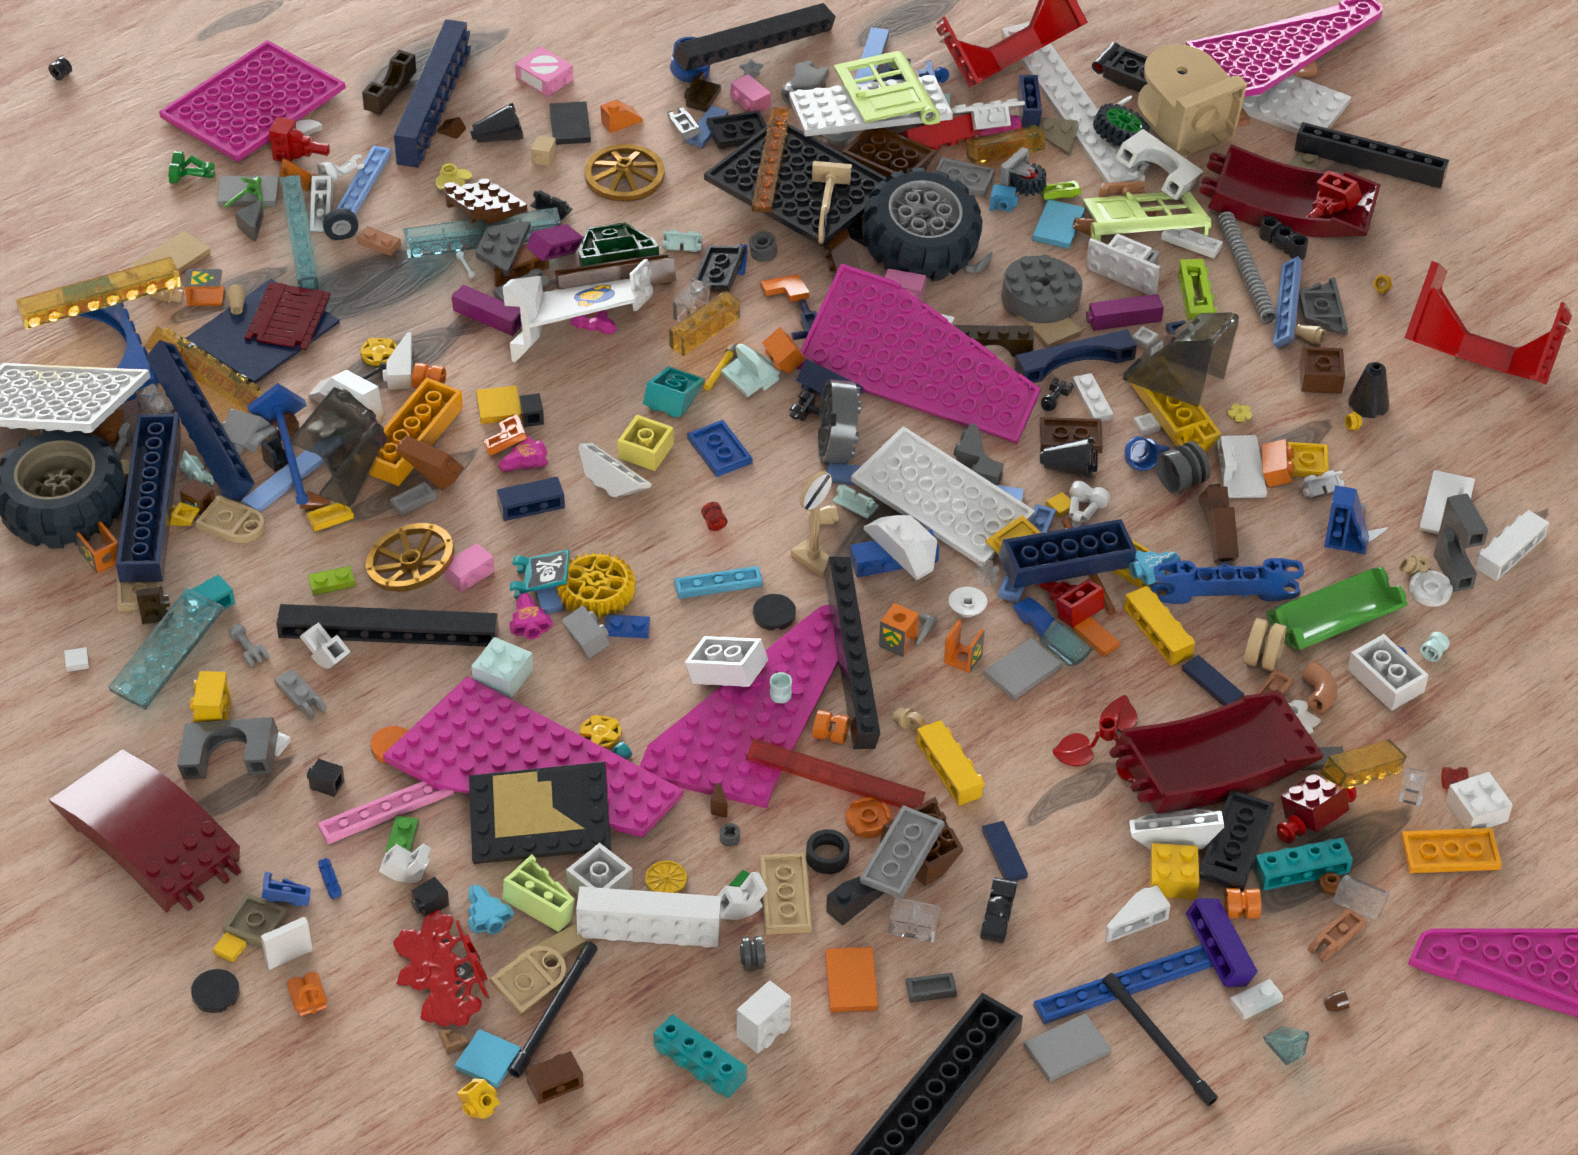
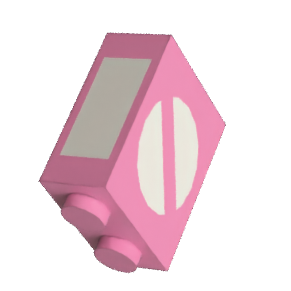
M539 47L515 63L516 78L547 97L573 80V65L543 47Z

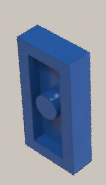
M608 614L605 628L610 637L648 639L650 617Z

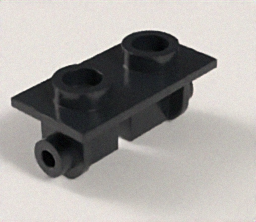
M542 190L534 192L533 197L535 201L530 205V207L560 220H563L573 210V208L569 207L567 201L554 196L551 198L549 194Z

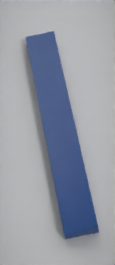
M1201 944L1114 975L1125 986L1127 992L1132 995L1211 968L1213 965ZM1103 978L1036 1000L1033 1006L1043 1024H1047L1117 1000V998L1102 983Z

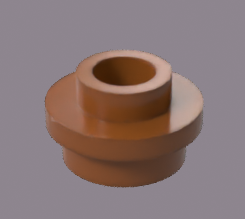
M1328 872L1320 877L1319 885L1324 893L1333 895L1341 890L1343 881L1338 874Z

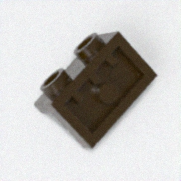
M700 71L697 77L693 78L691 86L685 90L686 107L707 112L721 92V85L705 81L704 72Z
M163 587L136 590L142 624L164 621L165 630L170 629L169 621H173L171 608H166L170 607L168 594L164 595Z

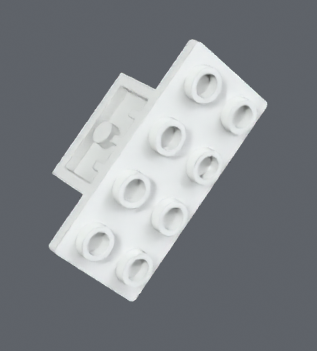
M1018 98L1009 99L1006 102L998 100L989 102V104L981 102L971 106H966V104L957 105L950 109L953 117L971 113L973 130L1010 126L1009 110L1023 106L1025 102H1018Z
M1116 234L1108 245L1093 238L1089 240L1086 269L1145 294H1157L1160 266L1146 261L1151 255V247L1120 234Z
M1221 436L1216 442L1223 486L1228 487V497H1267L1257 436Z
M1434 470L1419 529L1439 534L1447 497L1467 493L1471 499L1475 479Z

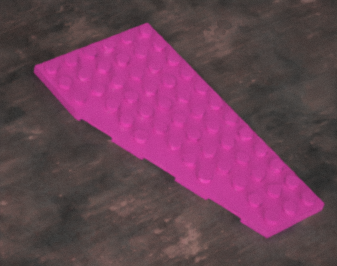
M842 263L800 350L806 359L863 386L862 392L965 427H969L970 423L975 424L980 432L1018 444L1041 393V389L1022 374L1014 371L998 359L990 350L975 339L967 336L925 302H921L901 287L898 282ZM805 361L796 369L801 371Z
M468 676L383 754L385 762L421 782L428 783L427 785L436 790L448 789L469 794V775L605 762L610 827L616 828L617 832L644 837L683 797V789Z

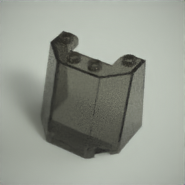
M333 387L291 438L290 443L293 446L318 454L331 472L332 477L320 490V496L351 507L361 496L388 438L384 433L383 426L378 423L376 414L372 410L365 407L348 390Z

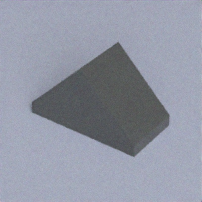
M257 201L235 212L237 227L252 241H257L263 221L262 201Z

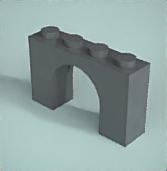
M1467 493L1447 497L1433 555L1443 574L1449 578L1453 592L1474 588L1477 573L1467 557L1465 548L1484 545L1488 533V528Z
M273 717L185 723L177 764L183 780L206 778L208 762L212 752L222 744L232 741L246 744L244 763L249 775L272 773L278 737Z

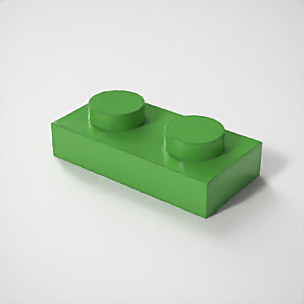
M396 815L385 853L396 844L411 852L419 826V818Z

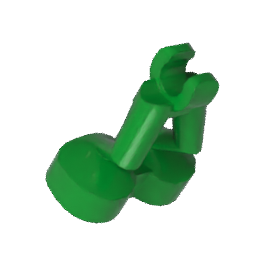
M174 151L172 163L169 166V183L177 184L186 175L214 178L215 164L205 162L193 155L185 161L184 152ZM190 163H193L194 165L198 166L199 168H192V167L186 168V167H187Z

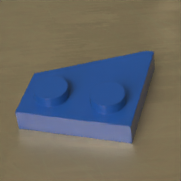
M265 871L262 898L274 903L279 901L288 902L293 906L309 905L310 887L297 884L286 878L281 883L271 879L272 873Z

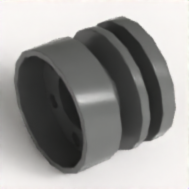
M1188 441L1183 445L1177 446L1175 449L1167 450L1156 458L1158 476L1164 487L1173 494H1179L1191 486H1196L1210 478L1211 471L1207 456L1203 449L1193 441Z

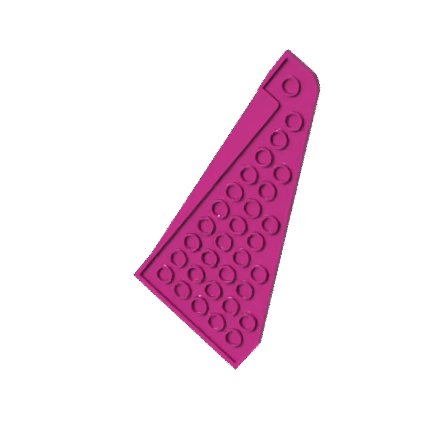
M1343 0L1339 2V5L1251 29L1187 41L1186 45L1206 52L1230 77L1239 75L1247 83L1244 96L1246 98L1247 96L1263 94L1380 19L1383 6L1377 0Z
M823 605L814 610L765 650L768 661L750 687L720 686L647 746L639 767L679 788L708 795L713 794L716 784L719 783L722 786L726 799L767 808L776 783L839 662L830 605ZM778 672L787 673L792 678V697L786 703H776L770 698V678Z
M1578 928L1429 929L1419 936L1409 959V966L1427 973L1578 1018Z

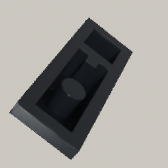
M861 876L843 882L827 895L826 912L841 925H844L884 894V892L862 884L860 882Z

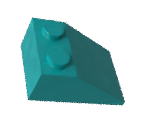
M668 366L647 382L643 405L649 406V409L654 411L661 410L667 412L672 417H681L689 409L704 384L705 378Z

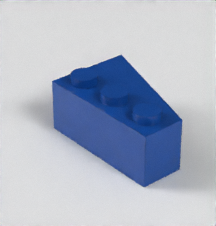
M1335 485L1324 547L1366 554L1369 534L1357 489Z

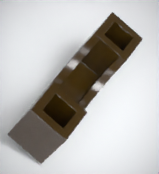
M398 50L390 59L387 74L381 84L371 81L362 91L364 110L376 114H381L417 72L415 54Z
M954 325L983 346L997 345L1006 348L1012 357L1033 351V326Z

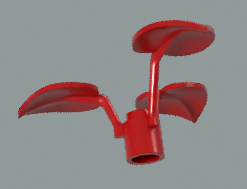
M1127 695L1117 698L1102 711L1099 731L1095 732L1096 736L1091 744L1087 736L1073 733L1067 735L1059 742L1057 747L1052 750L1053 755L1064 764L1083 766L1093 760L1094 753L1091 748L1095 747L1099 737L1105 741L1115 740L1117 743L1119 739L1117 730L1122 732L1124 728L1135 727L1138 720L1136 710L1130 703ZM1116 765L1117 774L1120 778L1128 782L1135 781L1128 768L1119 769Z

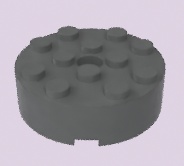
M1049 255L1023 256L1021 259L1010 264L1006 269L1001 299L1004 307L1015 317L1018 315L1027 319L1026 321L1033 323H1054L1068 317L1071 319V316L1078 311L1083 283L1075 268L1064 261Z
M827 380L819 412L822 421L821 427L818 428V455L821 462L848 464L850 458L855 456L854 443H858L859 431H856L857 414L861 412V401H858L860 387H856L855 382Z

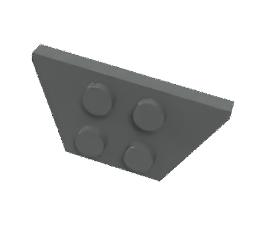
M530 221L488 226L476 250V258L488 263L493 269L498 267L503 271V275L509 276L531 228Z
M1335 277L1329 278V282L1323 285L1317 283L1310 288L1299 291V301L1305 324L1321 326L1322 329L1347 335L1348 327Z

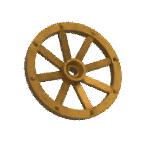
M617 144L600 149L588 159L585 165V180L589 188L597 195L614 201H634L645 198L659 189L665 176L664 164L661 158L650 149L633 144ZM621 153L631 154L629 157L620 156ZM612 155L617 162L600 160ZM639 156H643V157L647 158L648 160H650L651 162H634V161H635ZM594 167L610 168L594 177L592 176ZM638 168H656L658 171L655 178ZM616 174L609 189L597 183ZM633 175H637L650 182V184L638 190ZM621 179H627L632 191L619 192L615 190Z
M429 523L405 525L387 533L372 546L366 558V570L371 581L384 590L403 592L418 589L433 582L448 569L454 558V544L449 533L437 525ZM424 534L417 550L411 549L408 535ZM432 535L443 541L424 553ZM401 538L405 552L400 555L386 547ZM445 549L440 561H426ZM380 554L399 562L375 566ZM422 568H433L426 574L419 575ZM399 570L389 579H385L377 574ZM407 573L413 575V579L399 581Z

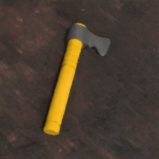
M730 344L727 347L725 355L704 384L705 390H711L721 375V370L727 366L732 357L738 358L735 349L736 344Z

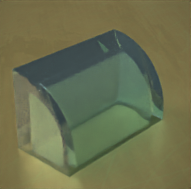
M1056 620L1051 623L1039 640L1068 666L1078 665L1093 650L1090 645L1067 626Z

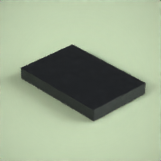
M587 101L549 104L552 137L556 138V145L591 142Z
M759 110L712 117L706 120V124L718 149L740 146L767 126Z
M708 246L692 284L693 291L730 292L746 253L745 246Z

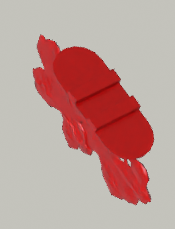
M437 910L424 917L420 931L402 929L399 936L393 941L398 954L411 959L410 964L400 970L396 984L403 986L411 985L412 989L418 991L425 988L430 989L431 993L422 1005L421 1020L430 1023L435 1022L437 1025L444 1027L454 1023L460 1027L468 1025L470 1016L479 1012L482 1007L481 1000L477 996L470 995L474 983L479 984L485 998H490L484 983L488 978L480 963V956L469 934H465L459 919L456 921L460 936L454 937L450 935L453 916L442 914L440 910ZM445 938H448V939H449V942H446V943H442V942H441V941H442L443 939H445ZM460 941L463 942L468 955L463 958H458L452 952V948ZM470 961L474 975L467 980L458 977L456 972L458 965ZM456 981H462L463 983L460 984V985H457L455 982H456ZM464 985H467V987L464 988L465 993L458 998L456 996V993L459 990V988H461ZM468 995L469 999L467 1001H463L464 997Z

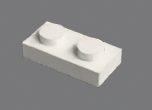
M1270 979L1230 998L1231 1006L1242 1020L1283 1001L1282 993Z

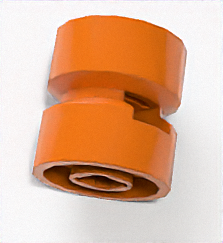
M416 363L412 373V387L417 389L426 377L445 384L446 368L433 365L430 368L429 364Z
M818 710L814 721L812 737L824 741L830 738L831 742L844 745L849 731L850 717L837 714L834 717L832 712ZM833 724H835L834 732L831 731Z
M1225 889L1224 910L1229 919H1240L1242 915L1246 919H1260V890L1245 889L1244 892H1241L1240 889Z

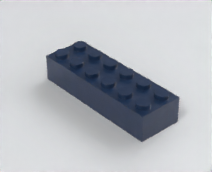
M1122 519L1003 539L998 556L1014 589L1129 568V563L1134 561L1137 551Z

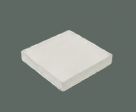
M305 917L261 935L265 963L269 970L313 951L309 925Z

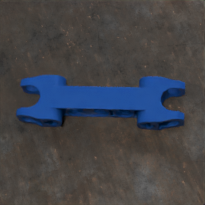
M1284 558L1267 559L1263 562V566L1196 568L1195 564L1190 561H1172L1160 563L1154 567L1155 580L1161 583L1151 586V591L1155 593L1160 590L1167 591L1166 595L1157 594L1161 602L1170 604L1188 603L1191 601L1192 596L1258 595L1263 601H1282L1294 599L1300 595L1299 582L1293 579H1299L1304 576V568L1302 562ZM1295 567L1299 571H1287V568ZM1166 570L1170 575H1162L1159 571ZM1291 587L1295 591L1287 592L1284 590V588Z

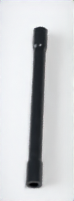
M586 942L576 957L574 965L523 1049L517 1054L508 1069V1072L513 1077L520 1078L531 1061L532 1055L584 969L596 954L598 948L594 943Z
M1113 973L1106 975L1102 983L1134 1017L1189 1082L1206 1106L1214 1104L1218 1096L1210 1086L1193 1070L1131 997L1119 979Z

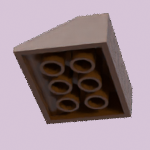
M886 128L864 130L842 150V153L886 178L901 170L903 173H909L911 168H925L926 171L937 152Z

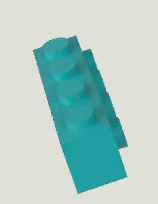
M1343 838L1328 839L1323 842L1308 843L1299 847L1284 848L1280 851L1264 852L1256 855L1253 870L1262 890L1265 891L1318 880L1324 873L1328 872L1338 875L1350 873L1353 858Z
M672 1014L653 1032L654 1047L660 1054L667 1055L673 1059L677 1066L684 1067L690 1071L697 1080L704 1081L710 1085L717 1094H722L729 1098L747 1080V1065Z

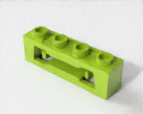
M1180 259L1178 276L1189 328L1212 327L1213 319L1217 318V308L1213 307L1214 294L1210 293L1211 280H1208L1209 271L1208 267H1205L1203 259ZM1198 281L1197 290L1200 301H1196V306H1194L1195 292L1193 285H1196Z

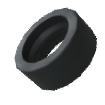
M824 829L815 832L807 841L806 860L808 865L814 871L822 874H833L841 871L849 862L850 844L848 839L836 830ZM821 845H833L841 850V854L835 858L826 859L819 857L814 853V850Z

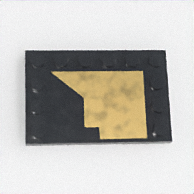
M605 762L469 775L473 864L527 859L530 855L539 858L587 853L598 843L611 850L607 769Z

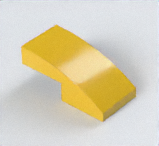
M179 502L177 506L172 505L170 525L191 526L199 513V508Z

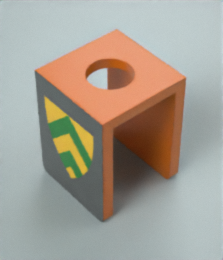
M187 269L184 285L187 306L223 305L225 288L220 286L221 269Z
M98 522L101 541L105 547L97 551L93 550L80 532L76 533L80 553L97 574L116 565L119 542L102 522ZM112 553V557L108 561H102L106 554Z
M894 603L880 621L879 646L904 657L906 637L912 640H916L918 637L919 613Z
M958 620L946 636L944 663L970 673L983 655L985 631L981 629L969 647L960 643L962 621ZM959 654L968 655V660L960 661L957 659V656Z

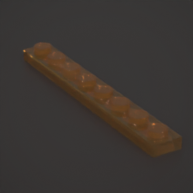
M772 106L752 201V211L771 213L791 108Z

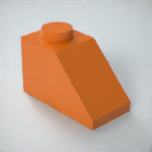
M618 99L601 105V123L609 133L643 121V118L633 107Z

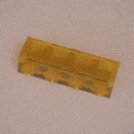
M1036 125L966 140L967 158L975 165L1012 157L1022 147L1029 149V153L1045 150L1044 131Z
M728 291L723 292L669 329V347L685 356L740 318V300Z
M1390 739L1329 756L1320 774L1327 780L1345 787V789H1351L1360 784H1367L1373 780L1398 774L1404 767L1403 763L1407 755Z

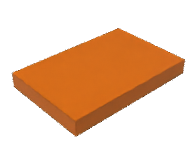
M873 947L825 949L830 1012L877 1011L878 1000Z

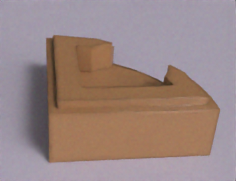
M451 1030L439 1031V1036L447 1055L466 1049L470 1043L463 1034L451 1032Z

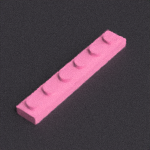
M422 781L318 822V828L328 845L391 820L396 815L401 816L454 795V791L448 789L436 790L427 785L428 783Z

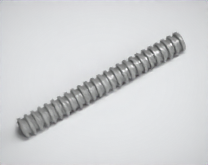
M1229 211L1223 212L1217 219L1260 321L1270 323L1277 317L1275 308L1234 214Z

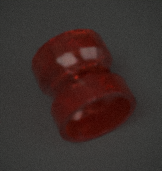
M709 502L702 507L701 514L704 520H706L709 530L719 531L727 525L728 520L718 502Z
M1451 767L1442 768L1441 783L1443 789H1449L1451 784L1469 778L1467 767H1458L1457 769H1452Z

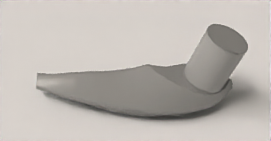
M992 251L979 261L978 264L966 265V272H983L991 260Z
M925 613L919 615V620L925 624L917 638L916 646L933 630L938 621L937 617H931Z

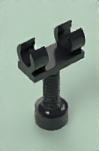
M802 391L798 396L800 398L798 401L800 405L793 404L789 409L791 411L789 414L791 418L800 419L803 422L809 413L819 415L820 407L814 406L815 395H810L806 391Z

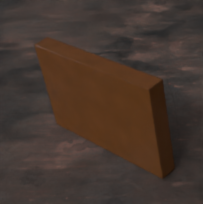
M1040 417V451H1044L1046 447L1087 437H1095L1097 443H1093V448L1098 449V453H1102L1101 419Z

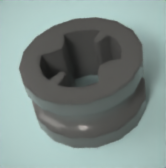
M733 823L724 824L720 828L721 843L725 846L738 844L740 841V828Z

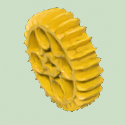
M592 551L591 555H587L584 552L582 557L576 555L575 560L569 559L567 584L556 586V590H558V597L561 598L562 605L566 606L567 611L573 610L574 612L584 606L588 612L593 611L598 619H600L601 616L605 615L607 617L611 613L616 615L617 610L623 612L624 606L629 607V601H633V595H635L636 581L630 564H625L624 559L619 560L618 555L611 557L610 552L607 555H603L602 551L600 554H595Z

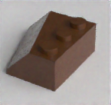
M936 797L914 808V810L944 821L945 824L915 876L924 886L941 878L963 852V847L955 832L946 822L944 812H941L938 807ZM895 819L883 825L880 843Z

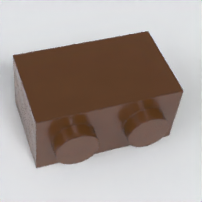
M571 1051L558 1054L552 1059L535 1063L531 1067L526 1068L527 1083L538 1105L584 1087L583 1072Z

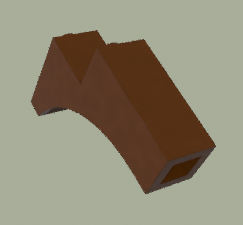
M1210 484L1199 495V504L1203 507L1208 520L1214 562L1235 561L1239 557L1235 511L1234 507H1229L1228 487H1221V484Z

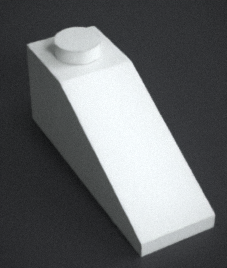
M312 176L310 232H324V217L333 209L334 183L331 176Z
M407 332L387 360V370H383V382H387L388 390L413 389L411 332Z
M1157 885L1143 888L1137 892L1106 926V943L1169 919L1171 905Z

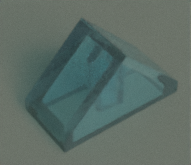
M1280 1027L1263 1038L1267 1045L1287 1066L1305 1055L1310 1035L1305 1030Z

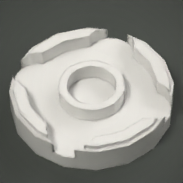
M1427 570L1424 573L1422 571L1417 572L1411 578L1409 584V592L1413 599L1426 606L1445 604L1450 600L1453 591L1449 578L1433 570Z

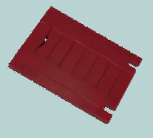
M269 282L244 339L252 340L253 337H257V342L295 348L296 344H298L301 350H307L331 293L324 292L323 290Z

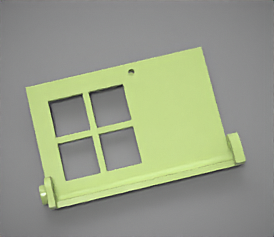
M895 51L834 65L836 73L865 123L921 111L920 118L924 124L940 123V115L902 52ZM888 63L891 68L899 70L878 74L874 66ZM870 67L874 74L854 80L849 71ZM902 74L906 81L885 86L881 78ZM877 79L881 88L868 91L865 89L859 90L856 84ZM934 112L933 117L925 118L927 113Z
M1190 191L1179 198L1184 204L1168 206L1162 200L1173 198L1165 192L1135 195L1126 192V195L1083 199L1084 205L1095 220V222L1091 223V238L1100 242L1101 235L1200 227L1202 233L1206 236L1208 235L1209 228H1211V218L1207 216ZM1157 201L1160 206L1142 208L1138 202ZM1188 208L1191 214L1172 215L1169 209ZM1164 210L1167 216L1148 217L1145 211Z

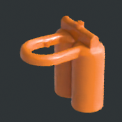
M309 972L303 978L293 977L287 981L286 985L292 1003L300 1016L309 1013L314 1015L317 1013L316 1011L327 1008V997L317 972Z

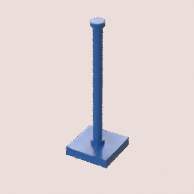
M277 383L247 405L250 413L261 416L270 424L275 419L277 420L297 494L295 498L296 503L303 505L309 501V498L303 488L284 413L290 412L295 415L307 405L305 399Z

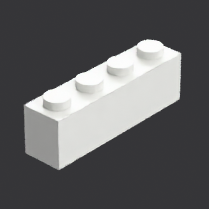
M1530 510L1522 516L1519 515L1510 527L1504 528L1498 538L1494 537L1488 547L1482 548L1476 556V559H1478L1476 569L1493 580L1498 581L1546 537L1549 522Z

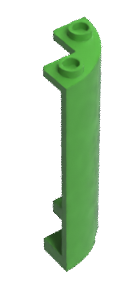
M1376 567L1266 611V614L1272 626L1275 623L1287 626L1285 643L1293 649L1301 650L1408 606L1406 593L1400 585L1390 587L1387 572L1383 567Z

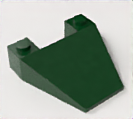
M626 222L587 228L578 250L579 264L582 267L659 255V246L655 239Z

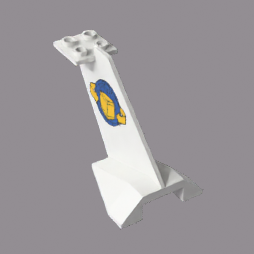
M644 259L629 274V279L543 292L541 276L511 279L503 286L505 306L520 307L523 330L510 342L512 362H516L539 339L542 325L630 303H633V311H638L653 294V287L650 284L651 268L648 265V259Z

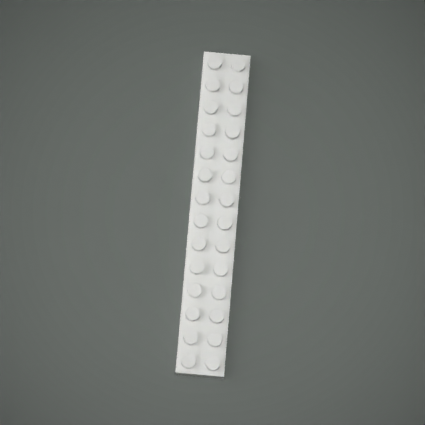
M1030 22L1002 28L1001 35L1005 39L1027 27ZM1051 44L1019 60L1029 75H1038L1039 90L1060 119L1078 121L1079 127L1075 141L1105 183L1145 181L1144 173L1141 174L1139 172L1140 168L1136 170L1132 167L1129 168L1115 158L1120 149L1118 145L1115 147L1112 142L1107 143L1106 139H1102L1100 135H1097L1096 130L1093 128V121L1098 109Z

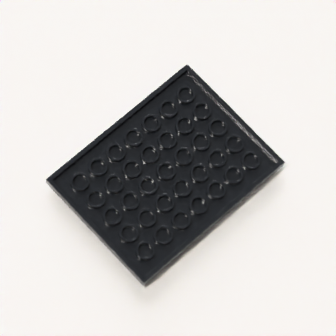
M779 118L775 119L704 173L705 181L822 247L864 214L865 205L869 200L870 193L882 180H886L885 176L812 136L805 137L803 131ZM813 161L852 164L850 185L834 184L830 209L826 217L824 242L819 244V220L826 183L812 181Z

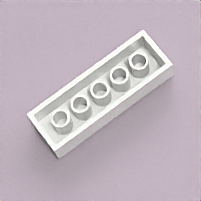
M579 886L576 908L577 934H581L585 939L678 944L680 946L692 945L705 948L718 947L721 896Z

